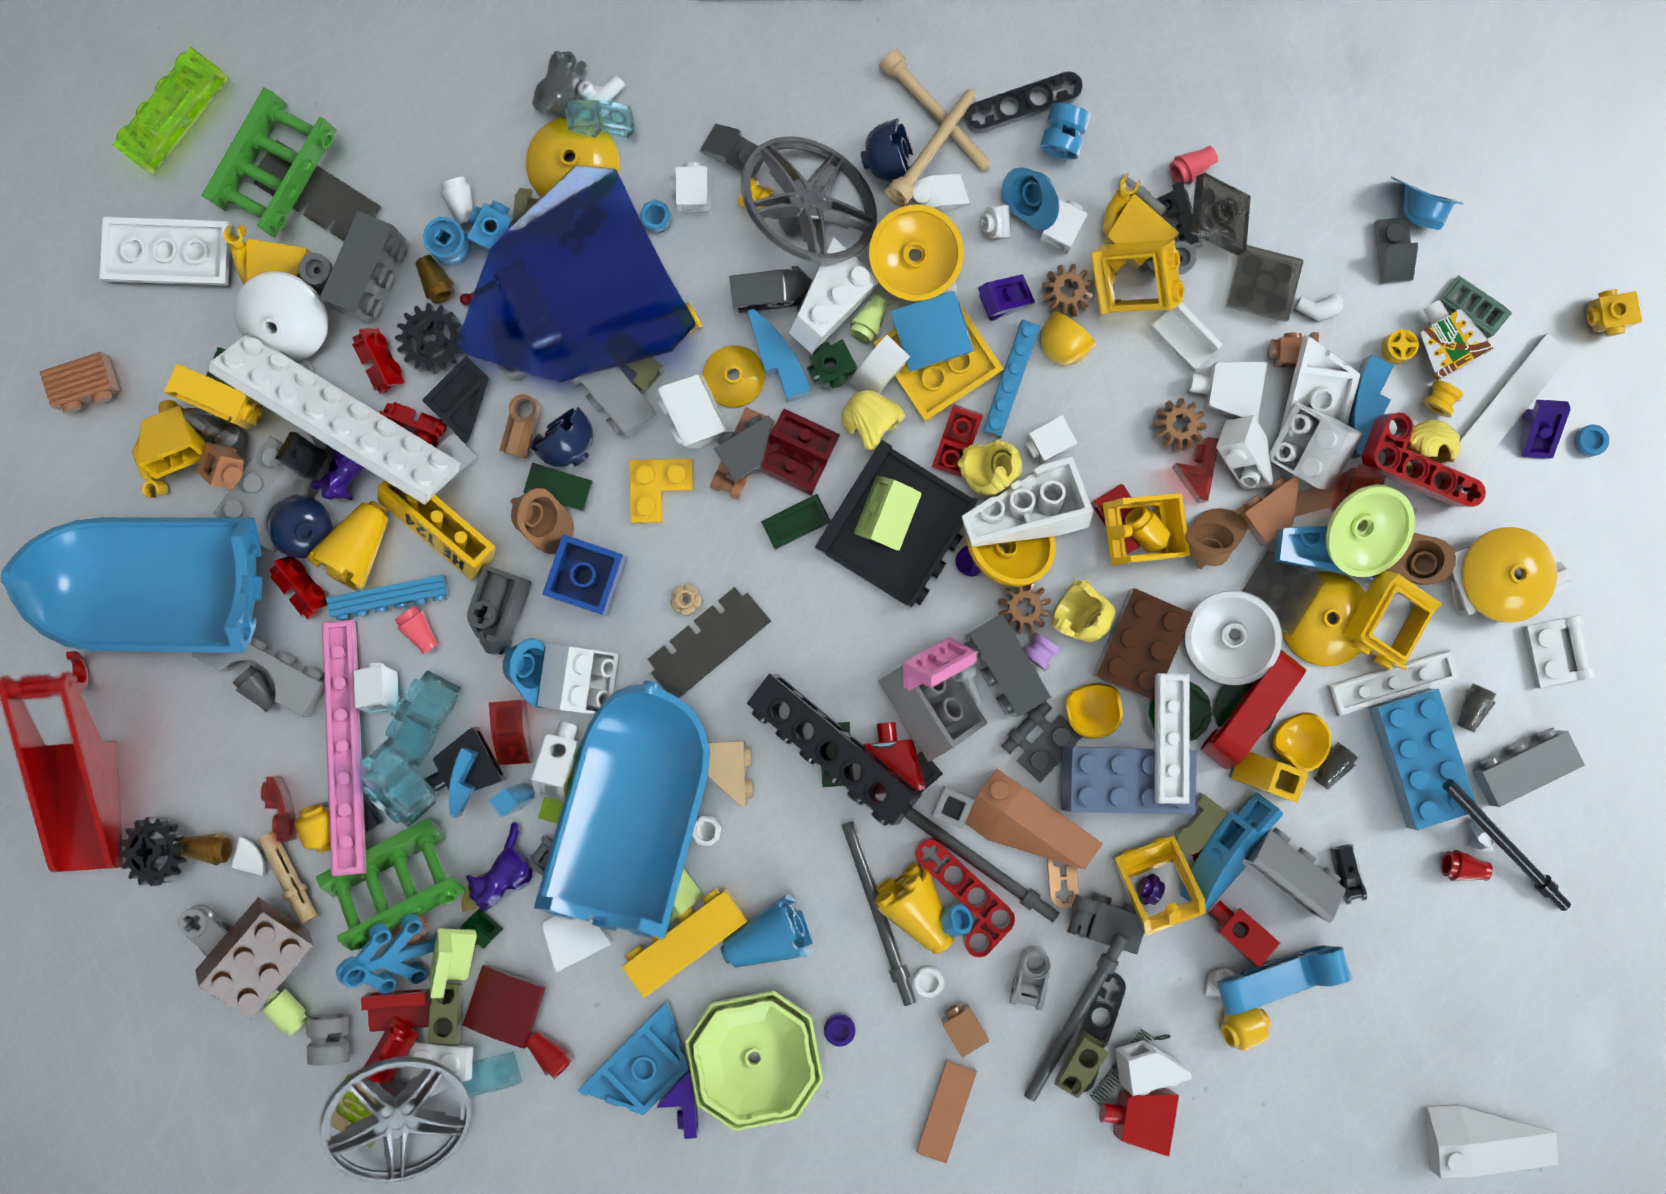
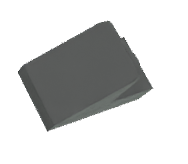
M715 123L700 152L742 174L747 159L758 145L743 138L741 130ZM762 159L755 165L751 178L756 179L765 164Z
M1408 217L1376 220L1374 222L1381 284L1412 281L1414 279L1418 243H1411Z

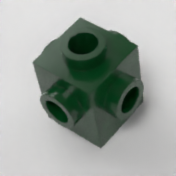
M843 339L832 345L829 342L821 344L813 352V355L809 356L811 365L807 367L815 384L820 382L824 389L831 386L832 390L849 382L847 377L854 374L857 370V365ZM828 363H833L836 366L834 368L829 369L825 365Z

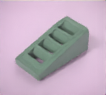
M1457 276L1438 299L1452 313L1462 309L1488 339L1496 334L1512 314L1503 304L1461 276ZM1460 289L1464 290L1463 296L1457 303L1454 302L1452 298ZM1470 297L1474 298L1475 301L1467 310L1463 308ZM1482 305L1485 309L1479 317L1475 316V311ZM1492 313L1495 315V318L1490 324H1487L1484 321Z

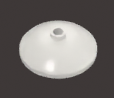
M264 272L248 280L237 294L234 314L237 327L243 337L247 334L250 337L258 338L264 346L279 351L295 362L309 358L324 343L329 324L325 305L318 293L299 277L285 272ZM270 322L275 323L276 326H277V329L273 328V327L270 325Z
M1222 591L1203 600L1192 612L1193 615L1185 631L1186 649L1196 668L1211 680L1227 685L1251 683L1261 678L1277 661L1282 647L1280 622L1271 607L1259 597L1243 591ZM1230 630H1240L1241 637L1233 638L1230 635Z

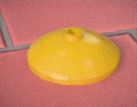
M573 116L567 119L561 117L547 123L534 135L527 149L526 171L528 179L537 194L545 201L567 200L572 204L574 210L586 208L591 200L598 203L605 198L616 183L619 173V154L614 140L601 125L584 117ZM574 153L575 159L572 162H566L564 160L566 154Z
M907 205L890 212L877 225L869 245V262L876 280L887 292L907 301H924L944 293L956 281L964 261V244L957 226L943 212L926 205ZM915 249L920 252L921 257L918 261L910 259L909 252Z
M1502 527L1484 533L1473 542L1464 557L1461 578L1464 592L1477 611L1492 620L1511 623L1527 620L1545 608L1552 598L1556 587L1557 568L1550 549L1537 535L1522 528ZM1517 568L1520 569L1522 573V576L1519 580L1516 579L1514 576V572Z
M966 533L968 549L976 565L988 577L1007 586L1022 587L1037 582L1050 570L1055 559L1056 543L1054 536L971 547ZM999 546L1003 547L1005 552H1003Z
M1333 572L1311 574L1296 582L1286 593L1279 612L1282 637L1289 649L1300 659L1318 666H1336L1358 656L1360 652L1351 647L1353 642L1343 636V633L1366 594L1364 589L1351 578ZM1331 612L1337 617L1334 624H1330L1327 620V616Z

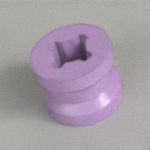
M1034 632L1031 637L1032 642L1028 647H1024L1023 650L1031 662L1046 671L1049 667V660L1052 656L1057 655L1060 649L1044 636Z

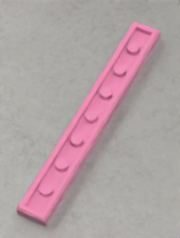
M356 621L322 622L332 876L366 874L360 709L355 708L353 671L358 670Z

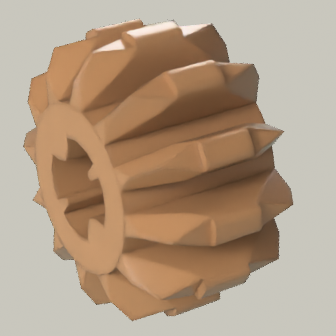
M1061 264L1057 267V274L1052 271L1047 273L1046 277L1050 282H1043L1041 289L1048 293L1044 294L1041 299L1043 302L1052 301L1048 308L1049 312H1053L1056 307L1061 308L1060 313L1066 315L1067 309H1069L1071 316L1077 317L1078 308L1084 311L1088 309L1089 305L1086 300H1092L1095 294L1092 291L1086 290L1091 288L1094 282L1093 280L1083 281L1087 274L1085 269L1077 275L1075 274V264H1071L1068 272H1066L1065 267ZM1064 285H1069L1068 289L1070 287L1074 289L1071 297H1066L1067 293L1065 295L1061 293Z
M1179 398L1176 406L1171 400L1165 402L1166 410L1157 409L1155 413L1162 420H1154L1152 427L1161 428V431L1157 432L1154 437L1155 439H1160L1163 436L1166 438L1162 444L1163 448H1168L1174 442V452H1180L1182 444L1187 450H1191L1194 448L1192 440L1196 442L1202 441L1203 436L1198 431L1205 430L1207 424L1197 421L1205 415L1203 411L1196 414L1192 412L1196 407L1195 402H1191L1185 408L1184 398ZM1176 418H1178V422L1183 420L1186 425L1182 428L1183 433L1180 432L1181 429L1176 431L1173 428Z
M1034 583L1027 585L1025 591L1023 586L1015 587L1017 594L1007 587L1004 589V593L1010 600L1004 598L998 600V604L1007 606V610L998 612V616L1009 614L1010 619L1007 622L1009 626L1017 622L1015 633L1021 634L1024 624L1029 634L1034 633L1032 622L1038 627L1043 628L1045 623L1039 615L1044 617L1051 616V611L1042 609L1043 605L1051 603V599L1046 598L1040 601L1039 596L1045 592V589L1041 587L1035 593H1032ZM1023 599L1028 600V606L1032 607V612H1027L1026 616H1022L1021 609L1017 608V603L1024 602Z

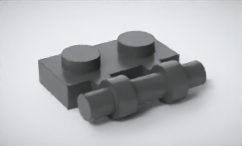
M1046 701L1026 713L1028 717L1017 729H1011L1007 734L1009 736L1008 739L1001 745L1009 754L1017 746L1022 748L1025 752L1016 761L1040 783L1062 760V746H1075L1083 737L1075 732L1070 723L1060 714L1050 723L1045 716L1052 707ZM1038 725L1044 731L1031 744L1026 737Z

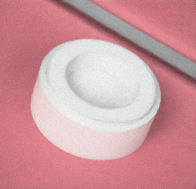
M927 965L915 972L913 987L919 996L925 999H932L942 993L945 980L938 968Z

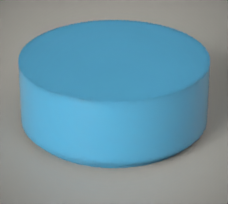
M1587 425L1577 431L1574 444L1580 454L1587 457L1597 456L1608 448L1609 435L1599 425Z

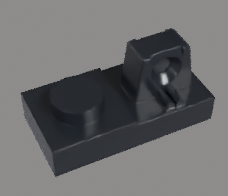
M1183 181L1173 184V191L1157 198L1167 208L1162 217L1179 215L1181 224L1176 226L1179 232V240L1189 243L1194 249L1203 245L1187 188Z

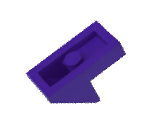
M1023 274L986 282L978 287L979 297L990 321H995L1035 303Z
M1536 399L1534 408L1526 409L1522 414V457L1554 458L1571 411L1568 401Z
M690 1069L669 1089L657 1105V1108L682 1107V1110H677L678 1130H684V1139L697 1138L699 1133L698 1106L696 1104Z

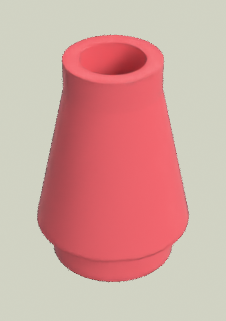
M1211 146L1176 156L1169 165L1171 176L1176 183L1183 181L1184 184L1190 185L1208 168L1218 162V156Z
M416 605L395 619V622L398 624L397 629L422 654L438 644L423 610L419 611Z

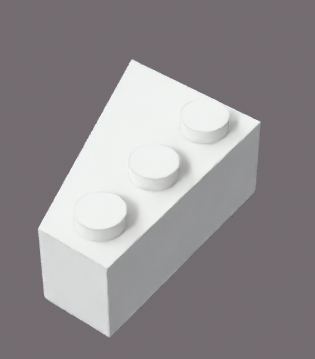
M833 237L827 248V253L846 250ZM855 256L843 262L820 263L788 333L812 354L870 297L878 284L873 272Z

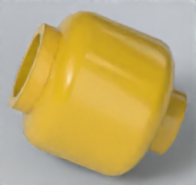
M317 803L302 809L299 812L300 816L295 821V828L302 846L309 850L316 849L318 853L331 850L329 807H324L323 803Z
M1258 1008L1234 1015L1225 1014L1223 1024H1221V1032L1230 1047L1246 1051L1267 1041L1271 1021L1268 1014L1263 1009L1259 1010Z

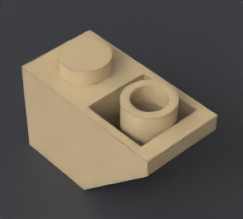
M745 741L708 742L710 749L708 777L738 805H747V798H753L752 779H746V766H752L751 747H745Z

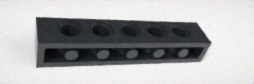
M769 673L746 703L754 709L752 715L764 724L769 722L777 729L775 734L787 744L793 742L800 748L799 754L802 758L813 765L815 763L819 764L825 770L823 775L836 785L841 783L849 790L847 795L859 805L865 803L873 810L871 815L882 825L887 826L889 824L893 826L900 824L922 796L911 784L779 674ZM784 702L790 709L789 716L785 720L779 715V708ZM808 722L814 729L813 736L809 740L803 735V727ZM831 742L838 749V754L834 760H831L826 753L827 746ZM854 763H858L862 768V775L859 780L853 779L850 774L851 766ZM878 783L883 784L887 791L883 801L878 800L874 794V789Z

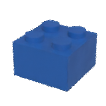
M563 534L542 595L607 616L627 556Z

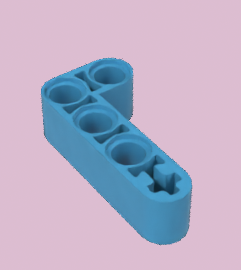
M1321 945L1265 963L1260 968L1254 967L1219 980L1217 986L1225 1013L1227 1015H1234L1315 986L1330 987L1344 984L1352 980V975L1343 947Z

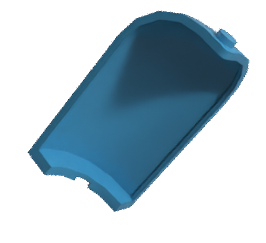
M100 517L75 520L53 527L29 540L12 556L3 568L1 582L23 620L42 636L66 647L88 651L245 653L257 620L252 618L255 601H261L263 576H257L256 557L262 556L260 539L254 518Z
M644 681L643 684L629 685L615 691L601 704L588 724L578 750L533 909L570 920L574 918L589 921L591 918L593 919V926L617 931V928L634 935L665 939L708 778L710 749L705 727L692 707L675 695L662 690L661 684L653 681Z

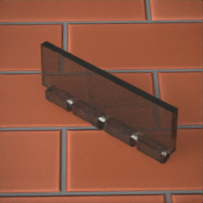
M276 140V142H278V143H280V144L286 146V145L283 144L282 142ZM267 152L258 168L283 180L292 164ZM318 165L292 208L300 213L308 204L304 211V216L324 229H327L332 221H335L330 228V233L342 241L347 236L357 210L376 217L382 209L379 204ZM254 180L256 186L274 196L275 190Z
M733 587L718 600L725 609L722 614L713 605L710 606L694 620L701 630L698 634L688 625L669 641L677 650L674 654L664 645L647 659L655 668L651 672L652 676L662 685L666 692L680 698L771 622L748 592L742 596Z

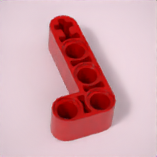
M1401 412L1383 414L1375 420L1362 453V463L1365 468L1455 507H1474L1483 502L1486 490L1481 481L1406 449L1413 432V422L1407 414ZM1392 420L1395 421L1397 426L1394 435L1390 432L1389 428ZM1380 450H1383V452L1385 453V461L1383 464H1380V462L1378 461V453ZM1408 462H1411L1413 465L1411 476H1408L1406 472ZM1436 474H1438L1441 479V483L1438 488L1434 484V478ZM1455 488H1463V491H1464V492L1459 491V490H1456V491H1454V490H1455Z
M1281 650L1273 667L1271 666L1261 678L1254 681L1225 723L1208 736L1200 750L1225 770L1239 764L1251 751L1303 678L1306 669Z
M930 837L921 839L915 846L917 861L978 917L973 922L970 933L963 935V943L966 950L972 956L985 957L1013 928L1015 924L1013 911L940 842ZM924 846L928 848L936 846L937 848L934 852L942 861L945 855L949 857V859L941 863L937 872L933 868L938 865L932 858L922 859L924 856L922 848ZM957 866L961 869V877L957 882L951 883L945 880L944 872L948 867ZM973 888L984 890V899L979 904H972L968 901V893ZM996 910H1005L1008 914L1006 923L1000 926L992 924V914ZM981 933L987 938L985 946L981 949H974L969 944L974 934Z

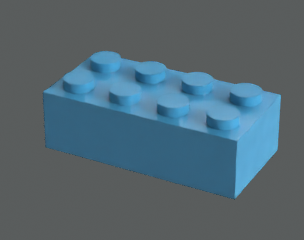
M1428 689L1368 707L1406 827L1420 830L1468 815L1443 789L1445 781L1453 779L1475 802L1439 689Z

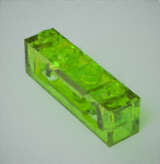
M190 46L186 52H182L176 58L174 68L170 73L157 82L155 92L151 97L138 106L135 112L136 116L132 121L118 131L113 146L153 175L229 77ZM186 85L190 90H192L191 93L184 90V87ZM153 129L159 134L154 136L150 130Z

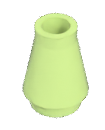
M873 295L870 301L850 321L851 328L849 333L857 340L870 344L873 339H877L886 309L889 306L888 301L881 296Z

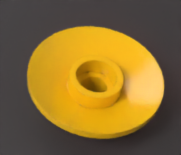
M730 345L716 350L708 358L703 369V377L718 404L725 407L738 408L750 404L760 395L765 383V370L760 358L753 351L743 346ZM732 369L739 372V377L736 380H730L727 377L728 372Z

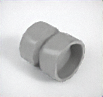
M320 1014L306 1018V1036L311 1039V1043L307 1045L308 1065H335L350 1060L349 1042L344 1040V1036L349 1033V1016L347 1014Z

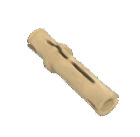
M277 831L260 837L257 841L260 843L284 891L282 897L284 901H289L299 921V925L317 917L318 913H316L306 893L308 888L305 883H301L277 835Z

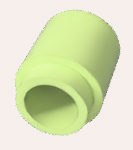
M276 989L264 1003L266 1007L261 1011L281 1033L285 1031L289 1037L306 1022L307 1018L304 1013L306 1010L286 989L281 993Z

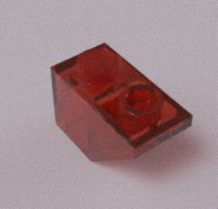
M1358 465L1357 468H1350V470L1342 473L1337 482L1331 511L1334 512L1340 503L1353 492L1366 486L1383 485L1386 475L1376 473L1377 468L1368 465Z
M527 701L489 702L491 737L498 765L531 763Z

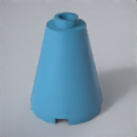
M790 895L780 897L723 940L724 945L721 946V953L727 964L731 963L734 967H743L802 958L812 954L813 950L807 948L808 945L813 944L806 918L802 910L796 912L791 905L796 903L795 899Z

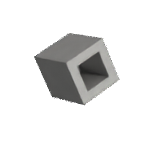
M943 785L931 815L962 829L975 800Z

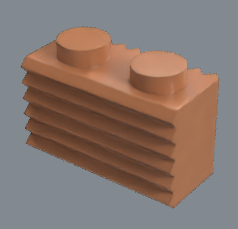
M102 352L40 371L49 405L52 408L62 410L63 413L78 411L82 409L81 404L93 401V403L108 401L112 399L111 394L120 391L110 357Z

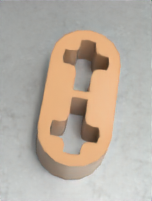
M1047 858L1050 899L1060 908L1072 907L1075 895L1079 894L1077 867L1066 864L1064 867L1065 875H1060L1059 866L1053 865V860ZM1061 880H1065L1066 888L1072 891V895L1067 896L1066 902H1062L1060 897L1055 896L1056 892L1061 891Z

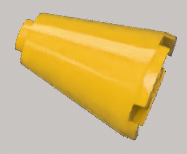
M372 500L369 504L362 502L307 555L308 561L317 568L322 563L328 576L351 589L356 590L358 588L359 591H362L366 585L389 518L385 515L387 510Z

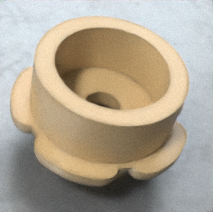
M691 584L675 587L671 593V607L675 611H680L682 615L694 613L695 608H699L701 604V596L697 593V588ZM687 596L688 602H683V597Z

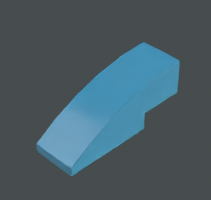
M755 309L748 310L766 376L779 373L787 402L811 395L804 371L785 339Z
M1372 354L1363 359L1358 371L1360 378L1347 424L1363 433L1351 456L1354 459L1362 456L1375 420L1385 413L1391 399L1380 393L1394 365Z

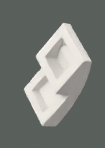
M886 335L852 375L849 383L858 391L872 390L880 394L910 356Z

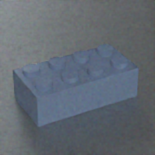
M1062 746L1061 810L1069 812L1195 815L1197 750H1189V804L1155 803V748Z

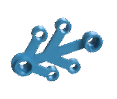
M407 914L400 922L402 930L381 955L373 957L379 947L385 945L391 939V933L387 925L378 923L369 930L371 939L358 955L349 957L338 965L336 977L346 987L355 988L365 983L377 988L381 994L392 992L397 984L390 972H382L380 974L372 972L381 968L408 978L412 984L421 983L427 977V971L421 962L408 964L403 961L433 952L437 932L434 934L433 939L403 948L423 927L416 914Z

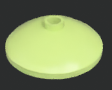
M1386 485L1366 486L1346 497L1334 511L1326 532L1327 552L1335 566L1351 576L1370 577L1384 572L1399 561L1408 549L1415 529V515L1410 501L1401 492Z

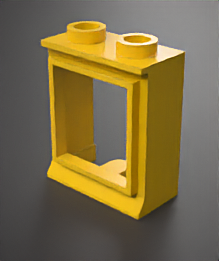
M1174 240L1104 244L1091 253L1100 314L1151 310L1171 311L1183 302L1184 284L1180 281L1178 270L1180 254L1175 249ZM1153 257L1158 298L1115 299L1113 284L1116 281V274L1114 271H1110L1109 260Z
M178 363L164 390V393L250 431H252L254 426L259 425L264 415L263 405L246 394Z
M1182 493L1121 498L1103 503L1111 566L1191 556L1189 543L1185 537L1187 526ZM1154 506L1155 514L1170 531L1166 547L1158 553L1127 556L1124 538L1131 537L1133 529L1129 524L1122 525L1120 509Z
M1385 570L1375 576L1343 636L1353 642L1351 645L1353 649L1365 655L1370 653L1375 656L1373 661L1379 666L1391 670L1392 666L1406 670L1405 664L1434 612L1442 606V603L1400 574ZM1398 592L1414 603L1415 606L1394 644L1390 647L1372 634L1393 596Z
M1174 835L1167 838H1157L1149 845L1138 849L1125 850L1120 856L1114 857L1117 873L1122 880L1146 936L1206 913L1205 899ZM1173 862L1191 901L1179 906L1177 903L1168 904L1165 907V911L1148 917L1130 878Z

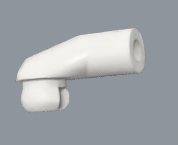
M614 74L603 86L590 84L589 81L582 82L578 86V94L580 99L587 104L605 105L626 85Z
M1330 294L1329 298L1316 303L1302 295L1294 309L1316 321H1324L1337 316L1342 311L1343 298L1339 294Z

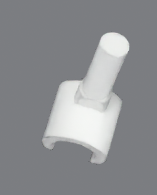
M973 664L952 677L957 682L965 680L975 702L980 703L983 701V698L973 678L976 675V667Z

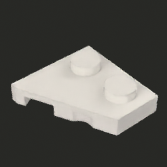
M422 1040L415 1041L411 1048V1057L436 1061L452 1070L462 1082L472 1079L473 1046L432 1044ZM410 1067L409 1082L414 1076L418 1077L424 1069ZM435 1072L432 1074V1076L429 1078V1080H428L427 1082H429V1081L431 1080V1078L434 1076ZM441 1077L428 1097L448 1090L453 1086L445 1078Z

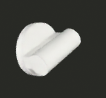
M1009 205L987 207L981 215L980 226L988 238L1011 237Z
M1471 818L1468 824L1474 833L1470 839V846L1473 851L1488 853L1495 850L1498 845Z
M1226 968L1212 970L1204 986V995L1221 997L1217 982L1235 975V973Z

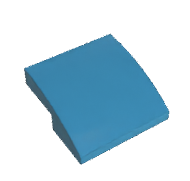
M956 291L944 293L932 299L919 301L891 311L902 349L910 356L907 360L910 372L974 352Z

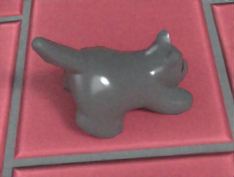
M555 51L549 60L546 77L535 88L532 101L533 107L540 113L554 110L560 113L562 118L573 117L578 111L575 88L587 74V64L584 61L577 62L575 55L570 51Z

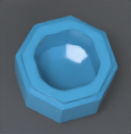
M656 199L645 203L639 214L644 228L654 233L667 229L672 219L667 204Z
M962 904L945 908L940 918L943 930L952 938L970 933L973 925L970 910Z

